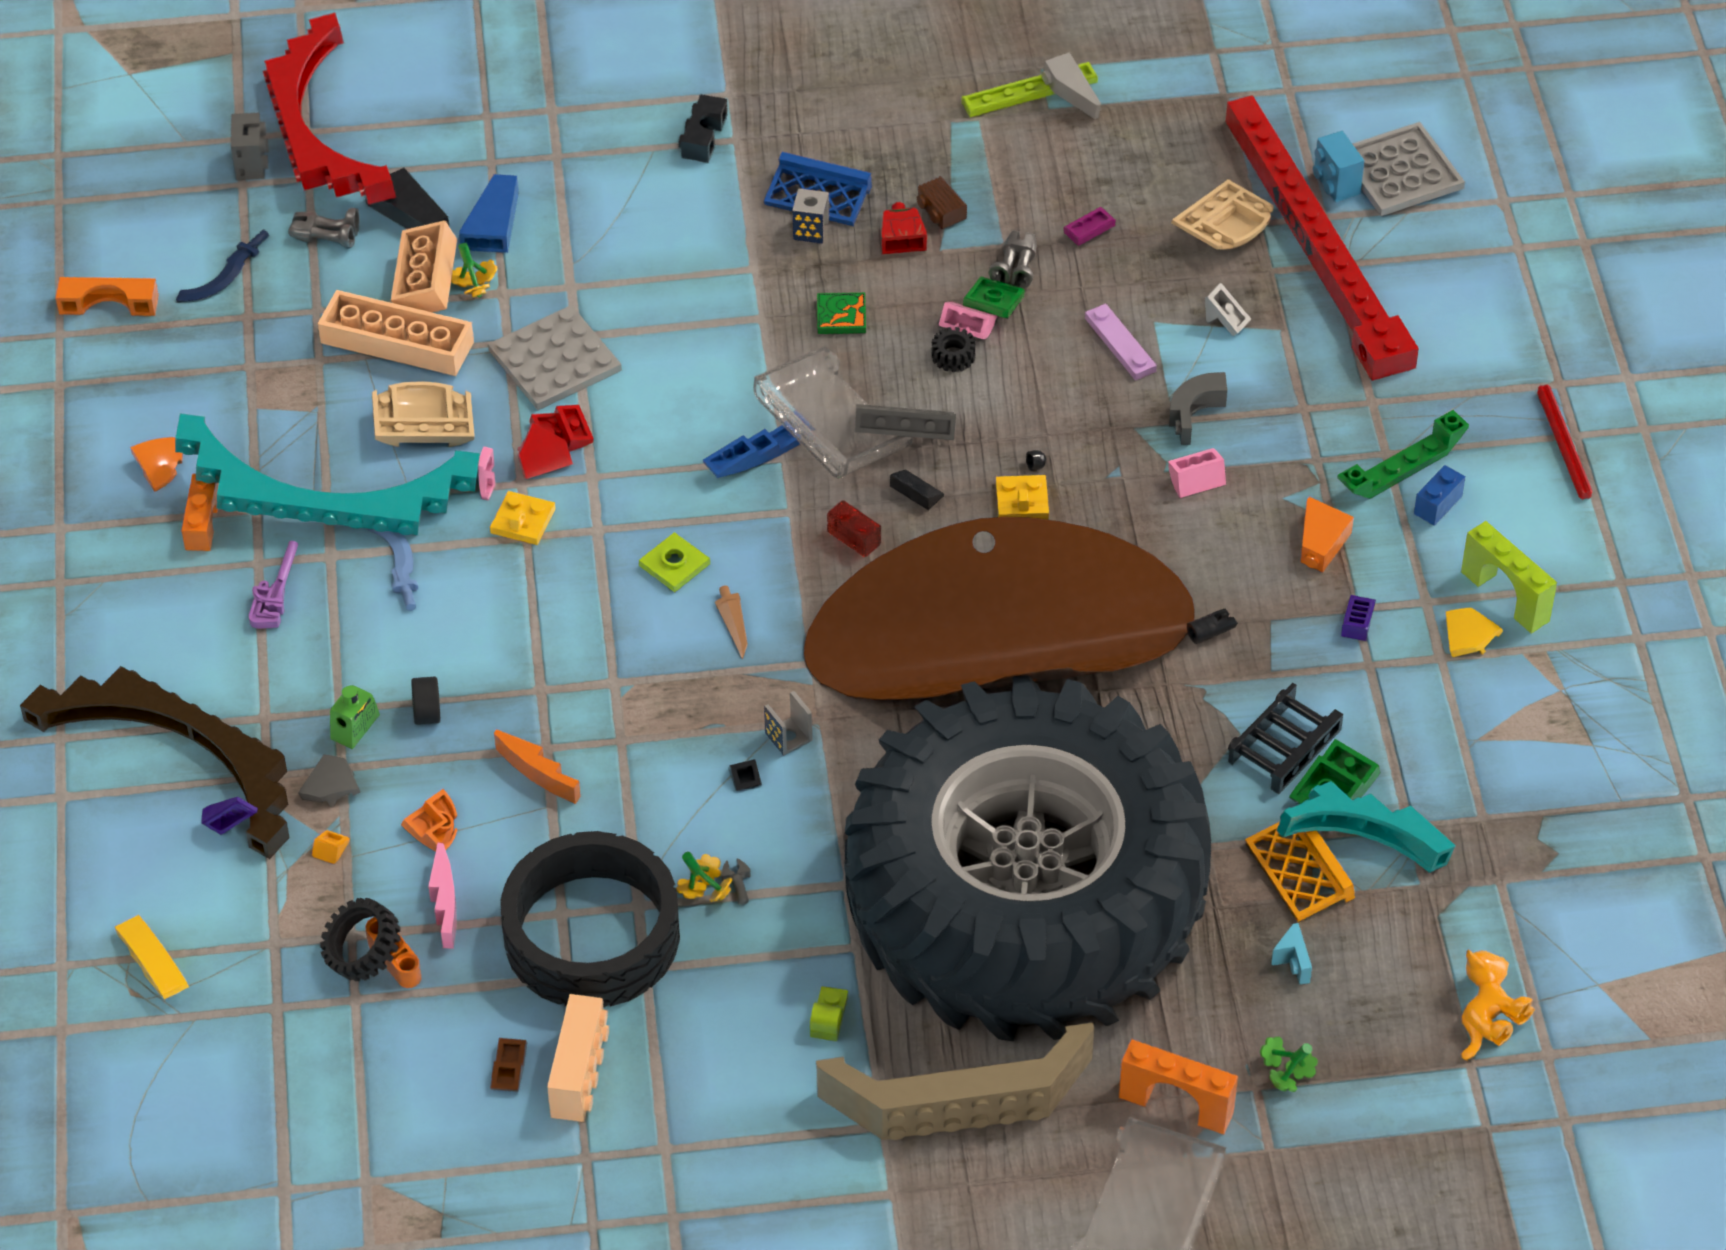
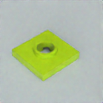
M675 532L639 559V566L673 592L679 590L711 564L708 556ZM671 554H678V558L682 559L678 563L667 561V559L671 558Z

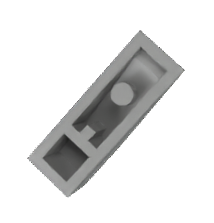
M1070 52L1046 60L1042 72L1044 83L1049 85L1055 94L1093 119L1099 118L1101 103Z

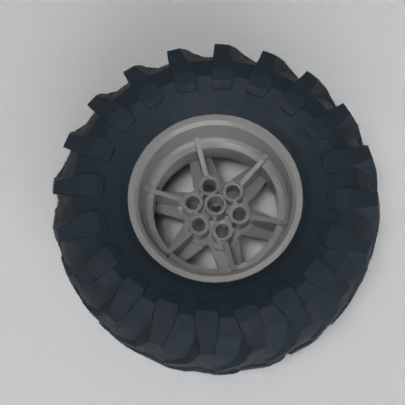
M1028 675L1013 677L1012 691L987 694L974 681L961 685L965 701L945 709L927 700L915 706V709L924 719L923 721L916 724L905 734L887 730L878 739L879 744L886 753L874 768H861L855 782L856 789L861 793L853 812L846 817L845 834L848 835V839L845 840L844 869L847 898L860 941L876 970L885 968L891 983L899 994L912 1006L926 997L934 1012L945 1024L960 1030L970 1016L976 1017L983 1022L996 1038L1014 1041L1017 1025H1039L1053 1040L1061 1039L1065 1035L1067 1021L1092 1015L1105 1026L1120 1021L1112 1006L1119 1004L1133 994L1149 1000L1160 992V988L1153 978L1163 971L1169 962L1182 964L1190 950L1185 939L1192 930L1195 921L1203 917L1206 904L1203 896L1207 895L1211 868L1210 822L1203 790L1191 761L1182 762L1179 750L1170 733L1161 724L1146 730L1141 717L1132 704L1120 696L1114 698L1105 707L1097 705L1092 694L1081 682L1070 679L1066 680L1060 694L1041 691ZM1016 820L1014 828L999 826L995 829L990 826L1004 821ZM1045 822L1064 827L1068 831L1061 833L1057 829L1045 830ZM959 849L986 862L961 867L957 858ZM1096 858L1097 861L1093 872L1089 875L1067 868Z

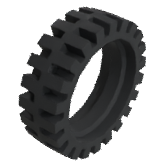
M356 898V902L353 900L348 901L347 907L341 905L338 908L339 914L333 913L330 916L333 922L325 924L324 927L328 929V932H322L321 938L325 941L320 942V948L323 950L321 955L325 959L324 962L336 973L349 980L360 981L362 979L365 981L370 979V975L373 977L379 974L378 968L384 970L387 967L385 964L386 960L389 962L393 960L394 957L391 955V952H397L399 948L395 942H400L401 936L397 933L401 932V929L397 924L399 922L398 919L385 906L370 898H365V900L363 898ZM376 917L379 924L378 935L374 945L367 954L358 960L345 962L342 955L343 944L347 934L361 920Z

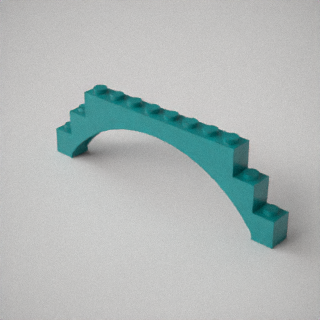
M180 413L175 437V452L185 455H198L196 480L204 483H219L217 509L227 512H245L251 515H268L279 519H298L302 522L313 521L327 525H344L355 529L367 528L378 532L391 531L402 535H418L422 510L431 513H447L450 489H457L462 492H475L480 453L455 450L454 456L440 467L405 484L370 492L332 493L296 487L275 480L253 469L238 459L218 441L205 424L204 416Z

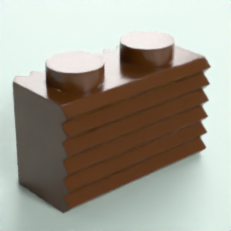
M942 176L918 186V196L916 199L919 207L926 209L931 221L934 224L938 223L941 229L967 219V204Z

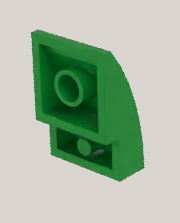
M1334 739L1323 756L1319 755L1289 795V798L1301 804L1309 799V793L1315 786H1321L1330 781L1352 800L1357 797L1361 798L1380 775L1379 764Z

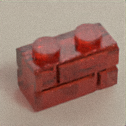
M846 501L839 502L827 513V532L853 550H856L863 557H867L880 546L881 525Z

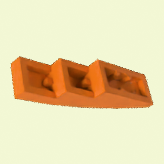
M495 730L496 750L514 768L552 794L574 804L577 803L581 797L579 780L562 774L561 764L545 758L543 747L500 730Z

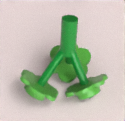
M1268 1037L1265 1045L1260 1049V1055L1264 1058L1265 1066L1279 1067L1282 1061L1281 1057H1289L1291 1059L1286 1063L1285 1072L1271 1070L1269 1079L1281 1091H1287L1288 1089L1291 1092H1296V1082L1289 1078L1290 1074H1294L1298 1080L1303 1077L1312 1078L1316 1074L1315 1066H1317L1318 1060L1316 1057H1312V1046L1304 1043L1295 1052L1285 1051L1282 1047L1283 1040L1281 1037Z

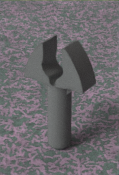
M737 858L738 870L737 874H735L734 871L729 869L728 861H726L722 868V881L731 877L738 903L741 905L747 904L749 899L743 879L751 877L750 868Z

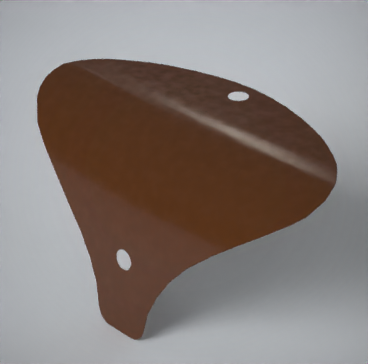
M1031 517L979 518L949 525L921 535L877 557L858 570L824 602L808 629L804 645V658L809 671L821 684L848 697L873 700L931 698L963 693L961 685L974 681L983 690L1013 686V677L1028 675L1034 682L1112 672L1154 660L1174 650L1188 634L1187 623L1194 621L1195 609L1190 593L1172 570L1151 553L1114 535L1090 527ZM982 531L990 533L995 539L994 548L987 553H981L973 546L974 536Z

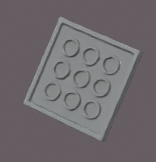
M1420 122L1353 143L1365 161L1361 190L1380 216L1464 189L1465 181Z
M572 305L488 344L489 352L537 410L622 371L621 363Z

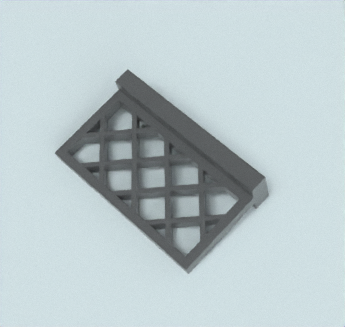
M856 404L855 432L954 440L956 414L954 412Z

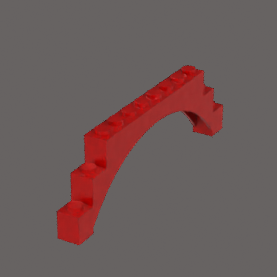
M336 13L309 19L311 29H307L308 34L288 39L289 49L285 50L286 55L265 60L266 70L262 71L286 150L289 154L291 166L295 168L293 171L296 182H302L304 191L328 185L329 190L334 189L336 198L360 192L361 197L366 196L368 205L395 198L396 195L387 165L380 167L366 164L332 150L313 135L302 118V101L310 78L325 57L338 45L344 44Z

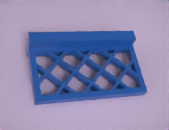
M781 152L779 166L764 199V205L792 211L797 193L790 195L787 188L798 184L800 189H805L802 182L809 179L815 181L816 184L806 188L807 190L817 191L820 189L826 192L824 187L828 185L838 187V190L829 193V205L831 207L829 209V221L854 226L866 194H869L872 188L871 173ZM782 173L794 177V179L785 183L780 178ZM782 190L786 195V198L781 200L772 199L775 193ZM854 190L859 191L860 194L855 198L849 199L846 192ZM843 195L846 202L835 206L831 199ZM847 207L851 208L852 214L850 217L842 216L838 212Z

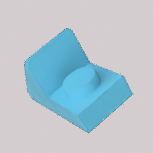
M1295 923L1274 948L1271 964L1290 963L1291 972L1293 975H1297L1300 985L1310 983L1312 965L1299 923Z

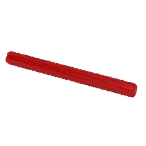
M1548 384L1540 385L1537 391L1538 397L1577 494L1582 500L1592 497V488L1552 389Z

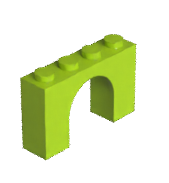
M1487 521L1467 532L1461 573L1479 587L1495 577L1498 568H1500L1510 579L1516 592L1517 601L1514 619L1531 634L1550 622L1557 582Z

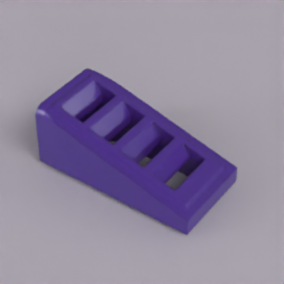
M1355 595L1350 596L1342 625V637L1362 641L1367 640L1376 599Z
M237 796L203 808L201 824L222 835L257 813V808Z

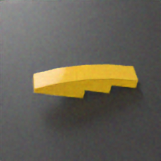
M140 915L115 926L117 935L128 947L130 955L139 964L146 979L164 1000L189 987L168 952Z

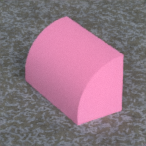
M945 302L938 326L951 327L952 330H955V327H960L961 332L963 329H966L967 334L971 333L974 337L986 339L994 327L997 315L966 307L955 302Z
M1214 448L1168 461L1170 477L1175 491L1180 498L1226 485L1224 459Z

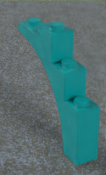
M1332 781L1321 786H1315L1309 793V799L1293 808L1285 809L1280 815V823L1276 830L1283 837L1299 832L1316 830L1338 831L1359 835L1399 851L1414 860L1429 873L1446 866L1456 846L1411 805L1391 812L1371 793L1352 800Z

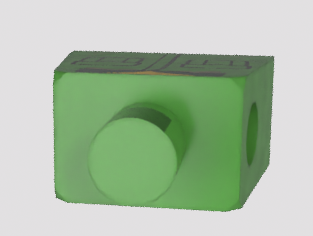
M349 685L342 689V695L330 710L331 740L350 749L356 746L380 716L375 699L371 693L354 685Z

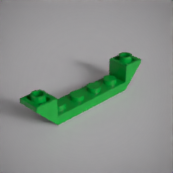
M1451 410L1434 420L1433 431L1429 436L1367 471H1364L1356 464L1338 474L1337 478L1353 494L1371 499L1447 456L1468 430L1469 424L1454 410Z

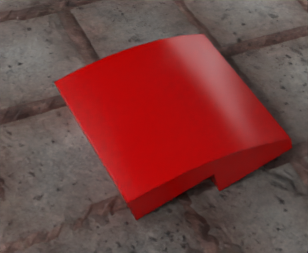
M580 405L556 406L554 413L531 414L530 424L534 423L566 440L569 451L580 449L594 441Z

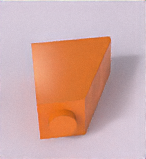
M1309 497L1306 504L1300 562L1323 573L1352 534L1354 517Z

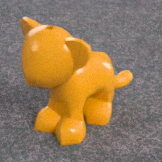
M1468 949L1466 952V973L1469 979L1479 987L1477 996L1466 1005L1461 1016L1462 1024L1471 1037L1469 1046L1461 1053V1057L1464 1060L1472 1058L1479 1051L1483 1037L1498 1046L1505 1043L1511 1037L1513 1027L1509 1021H1492L1500 1013L1507 1016L1517 1025H1523L1535 1011V1008L1531 1006L1533 999L1524 996L1512 999L1507 996L1500 986L1507 975L1509 962L1503 957L1483 950L1473 953Z

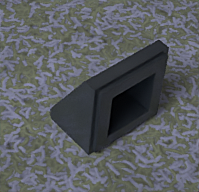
M755 759L732 764L728 767L736 791L762 785Z

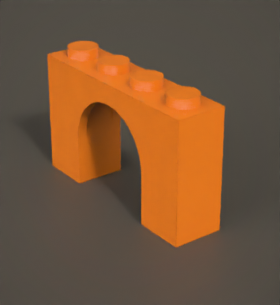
M1131 1039L1121 1063L1119 1098L1145 1107L1156 1083L1174 1085L1188 1092L1199 1105L1198 1126L1224 1135L1234 1113L1238 1076Z

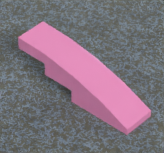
M438 843L429 882L431 902H436L437 925H442L441 938L443 948L454 949L457 928L455 889L451 866L444 844Z

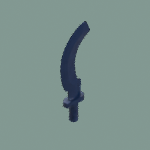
M262 229L247 244L241 241L236 246L238 250L226 259L227 265L216 278L203 286L180 290L176 300L195 301L204 299L224 289L241 272L245 265L244 260L249 256L256 257L260 253L257 246L269 237L268 232Z

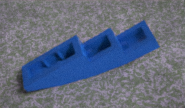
M786 422L770 433L764 429L749 439L743 435L703 459V463L717 478L756 467L800 445L801 438Z

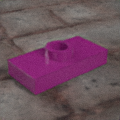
M1099 207L1064 226V234L1077 246H1080L1114 227L1116 220L1102 207Z

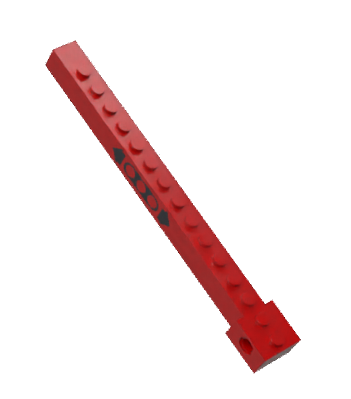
M1251 95L1227 102L1226 124L1352 330L1351 348L1371 381L1416 369L1419 351L1417 344L1399 315L1389 317L1254 96Z

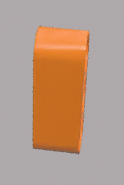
M376 917L369 919L365 926L370 948L374 945L378 935L379 923ZM401 937L400 942H395L399 947L397 952L391 953L394 957L391 962L385 961L386 969L399 985L405 988H413L421 981L420 962L417 955Z

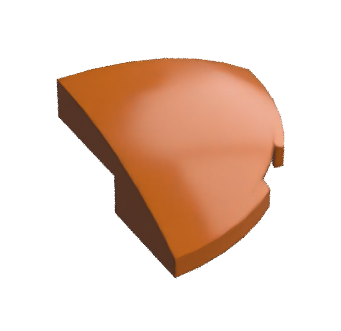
M175 437L153 439L130 447L132 455L142 468L143 475L154 492L166 486L177 475L175 468L178 461L180 464L182 463L183 454L175 452Z
M442 789L426 800L421 808L406 817L401 826L415 839L436 852L438 843H443L445 850H447L457 834V828L454 830V819L457 817V811L447 792Z

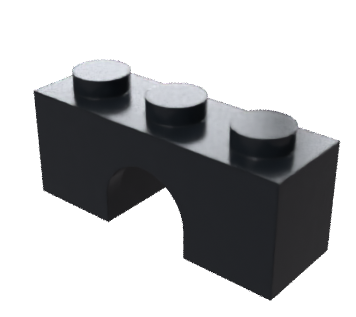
M700 94L697 103H693L691 118H687L685 133L680 135L678 141V148H681L683 159L709 163L715 149L714 130L722 131L728 117L727 99Z

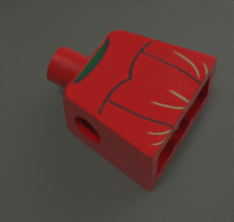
M896 202L891 206V210L883 212L882 254L927 251V231L916 208H906L904 203Z

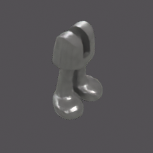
M350 208L346 212L345 218L339 220L318 216L316 212H295L288 233L296 239L313 243L315 238L340 243L344 247H353L355 236L358 235L359 210L357 208Z
M1013 230L1002 246L1003 254L1005 255L1003 262H995L989 268L990 279L1009 284L1011 269L1014 260L1017 259L1019 261L1014 269L1011 284L1023 289L1027 288L1033 280V273L1028 268V263L1035 258L1037 243L1035 234L1026 233L1024 240H1020V231Z

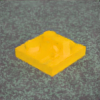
M1046 475L996 477L998 517L1049 519Z
M508 491L490 526V533L538 545L556 509L555 502Z

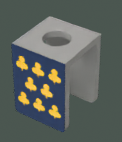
M798 188L792 210L794 240L813 243L824 242V224L829 223V192Z
M795 691L790 693L791 718L783 722L769 704L764 706L765 734L783 756L813 741L812 713ZM786 731H793L796 737L793 740L787 741Z

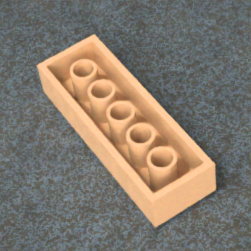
M340 290L335 291L318 322L321 344L457 376L474 343L472 322Z

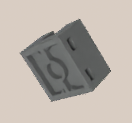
M260 112L231 114V152L236 180L265 179V169H269L268 155H265V153L269 152L268 138L265 139L263 137L266 136V123L261 122Z

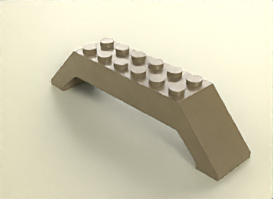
M1093 1023L1065 1026V1035L1041 1059L876 1081L846 1064L844 1057L816 1060L817 1096L882 1140H899L903 1137L915 1135L927 1136L931 1133L955 1132L965 1128H984L987 1125L1001 1123L1007 1125L1016 1121L1040 1120L1050 1116L1091 1062L1094 1025Z

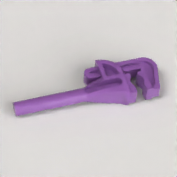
M289 541L276 581L270 587L267 581H261L259 586H254L252 589L254 601L249 612L250 625L254 628H278L281 623L280 615H283L285 612V584L298 548L296 541Z

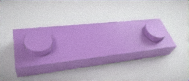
M1107 304L1085 312L1086 321L1135 381L1156 372L1157 365Z

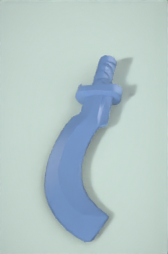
M367 529L381 536L390 544L395 559V568L391 570L395 581L392 584L393 592L402 593L406 609L408 611L414 610L416 604L411 590L417 591L418 584L417 581L410 580L409 574L413 571V555L407 539L404 535L397 532H378L374 529Z

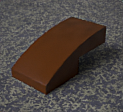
M499 1038L496 1061H494L491 1090L519 1092L525 1064L527 1040Z

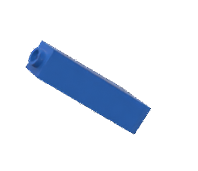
M494 174L459 231L460 244L467 243L469 251L508 253L519 194L517 175Z

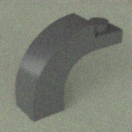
M1226 372L1206 373L1195 376L1181 384L1173 394L1170 404L1169 427H1175V435H1180L1181 445H1191V416L1195 412L1208 407H1226L1228 391Z

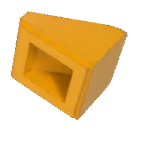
M326 830L314 839L312 856L335 864L347 847L350 838Z

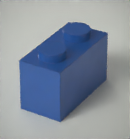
M1444 465L1416 494L1414 515L1435 526L1463 496L1466 476Z

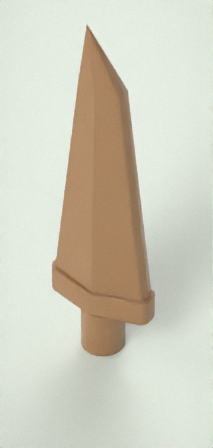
M724 585L719 588L721 598L715 601L716 608L719 610L743 659L748 643L740 602L741 598L739 593L731 594L729 587Z

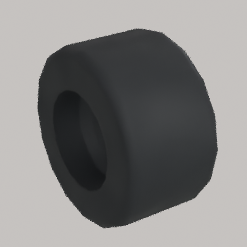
M437 677L412 678L414 723L416 725L440 723V699Z

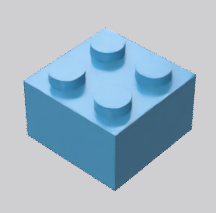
M1343 130L1317 138V147L1314 151L1315 165L1313 166V174L1316 179L1321 181L1325 192L1331 195L1335 203L1360 195L1365 161Z

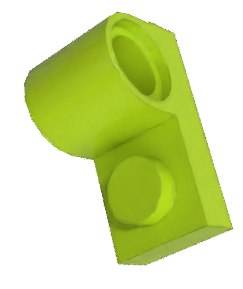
M821 986L818 1001L814 1002L811 1012L810 1037L837 1042L849 997L848 990Z

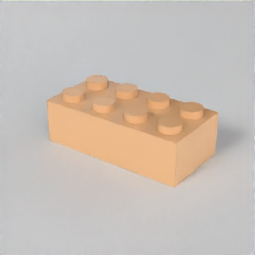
M446 221L402 230L391 295L392 303L431 313L447 309L457 238Z
M569 995L547 1086L551 1118L584 1122L586 1111L591 1112L593 1095H590L591 1089L597 1087L598 1072H596L597 1065H602L604 1049L601 1046L602 1042H607L609 1036V1025H606L608 1010L603 1008V998Z

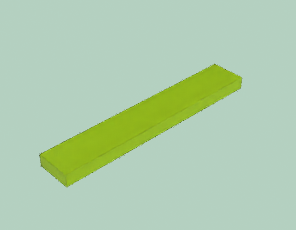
M1089 62L1078 65L1089 85L1098 82V76ZM1042 75L962 96L961 103L969 117H974L1054 95L1055 93L1049 85L1044 83Z

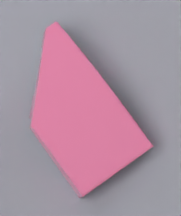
M483 447L478 464L481 499L489 501L496 485L495 474L492 472L495 465L492 448Z

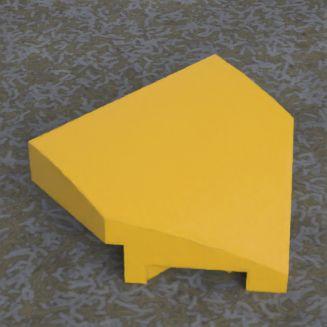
M1473 608L1445 611L1449 648L1452 657L1478 651L1483 655L1486 652L1485 647L1495 636L1499 637L1503 632L1501 627Z

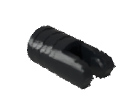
M1223 608L1187 623V632L1192 642L1199 644L1236 628L1238 622L1234 617H1229L1226 608Z

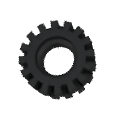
M947 327V332L944 329L940 330L939 334L936 333L934 339H932V358L934 364L937 363L938 368L944 366V371L947 372L949 368L952 369V372H956V368L963 371L964 366L969 368L971 363L975 361L976 341L971 333L967 334L966 329H963L961 332L960 327H955V330ZM950 347H956L962 350L957 352H951L946 349Z

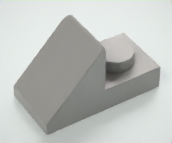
M1219 283L1205 297L1207 323L1218 318L1232 336L1238 334L1251 320L1222 283Z

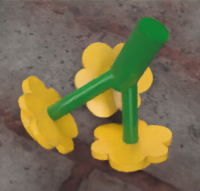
M462 243L458 245L464 264L463 267H457L452 271L451 283L460 287L474 286V288L464 293L466 295L471 294L472 298H480L486 294L485 289L490 288V284H483L491 281L497 271V266L493 260L483 261L479 265L473 261L467 243Z
M685 852L682 855V859L691 871L689 880H678L676 888L678 893L683 894V897L687 899L703 897L707 888L706 885H711L715 890L712 892L709 901L715 902L718 899L721 901L728 896L731 890L729 885L733 879L729 877L727 880H723L720 885L715 882V878L721 875V871L718 869L721 862L718 857H710L708 854H703L701 859L696 860L691 852Z

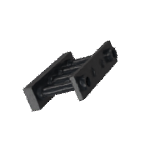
M1294 683L1286 690L1282 689L1276 696L1275 701L1239 737H1234L1228 746V762L1233 765L1243 756L1269 772L1270 777H1272L1271 790L1277 794H1280L1342 730L1343 713L1336 709L1328 716H1321L1295 699L1297 685ZM1290 708L1318 726L1313 732L1309 731L1307 733L1281 715ZM1272 724H1275L1302 741V743L1297 748H1290L1265 731ZM1258 739L1285 756L1286 760L1282 764L1276 765L1249 747Z

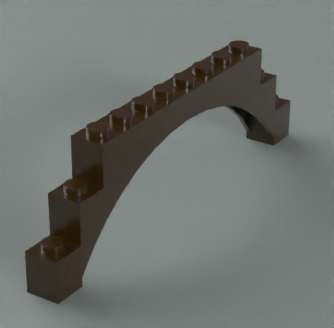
M120 666L101 686L95 680H89L80 675L61 695L54 689L49 690L39 685L20 704L24 721L42 732H45L50 727L73 722L124 720L158 726L189 738L208 750L224 764L236 779L246 801L257 808V813L250 817V828L246 831L250 849L271 859L290 838L287 822L279 815L289 805L286 789L278 782L287 773L283 753L277 749L269 748L255 737H249L236 726H229L216 715H209L196 704H189L176 693H169L156 682L142 678L134 670H128Z

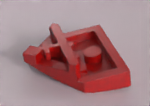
M534 423L530 424L527 435L521 446L517 449L519 451L517 455L525 479L573 464L566 440Z

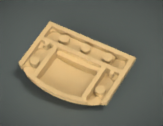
M1227 180L1172 219V224L1217 250H1229L1248 243L1263 231L1270 221V212H1273V205L1234 182Z
M404 382L389 385L387 391L378 395L377 390L372 392L375 440L399 447V443H448L449 447H453L474 440L471 393L466 390L464 396L453 391V386L447 384Z

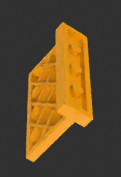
M1278 822L1245 839L1246 845L1297 922L1342 899L1348 902L1355 898L1352 881L1317 830L1299 832L1294 834L1292 839L1279 837V833L1276 831L1280 823ZM1261 840L1271 841L1269 851L1257 849L1255 844ZM1276 843L1290 845L1287 855L1273 852ZM1294 847L1305 848L1308 851L1306 858L1292 856ZM1271 858L1285 861L1282 871L1269 867ZM1289 862L1303 865L1300 875L1286 872ZM1307 867L1319 868L1321 871L1319 878L1305 876ZM1284 878L1298 881L1295 891L1283 888ZM1302 882L1315 884L1314 894L1299 892ZM1321 886L1330 887L1335 892V894L1329 897L1318 896ZM1297 898L1310 900V906L1299 912L1295 906Z

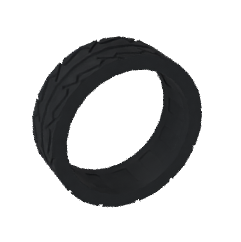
M601 831L577 832L574 835L567 834L536 847L533 852L530 851L516 864L507 878L501 895V923L504 947L508 952L506 955L511 969L522 983L527 984V988L543 999L558 1005L565 1004L564 1006L566 1007L570 994L603 998V1008L608 1005L611 1007L631 1001L645 993L650 987L652 988L665 976L675 959L680 942L677 889L674 887L676 884L670 869L659 856L653 855L655 852L642 843L623 835L616 836L615 833ZM591 877L610 878L633 886L645 894L660 913L652 931L638 946L621 956L606 961L590 963L571 962L554 957L539 949L528 939L522 929L525 917L533 904L545 893L561 884Z

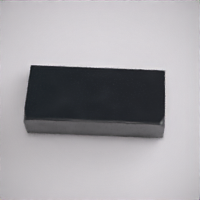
M906 469L890 475V487L927 510L932 508L944 496L943 492Z

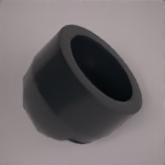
M1033 450L1026 453V463L1030 471L1039 470L1045 466L1047 459L1042 451Z

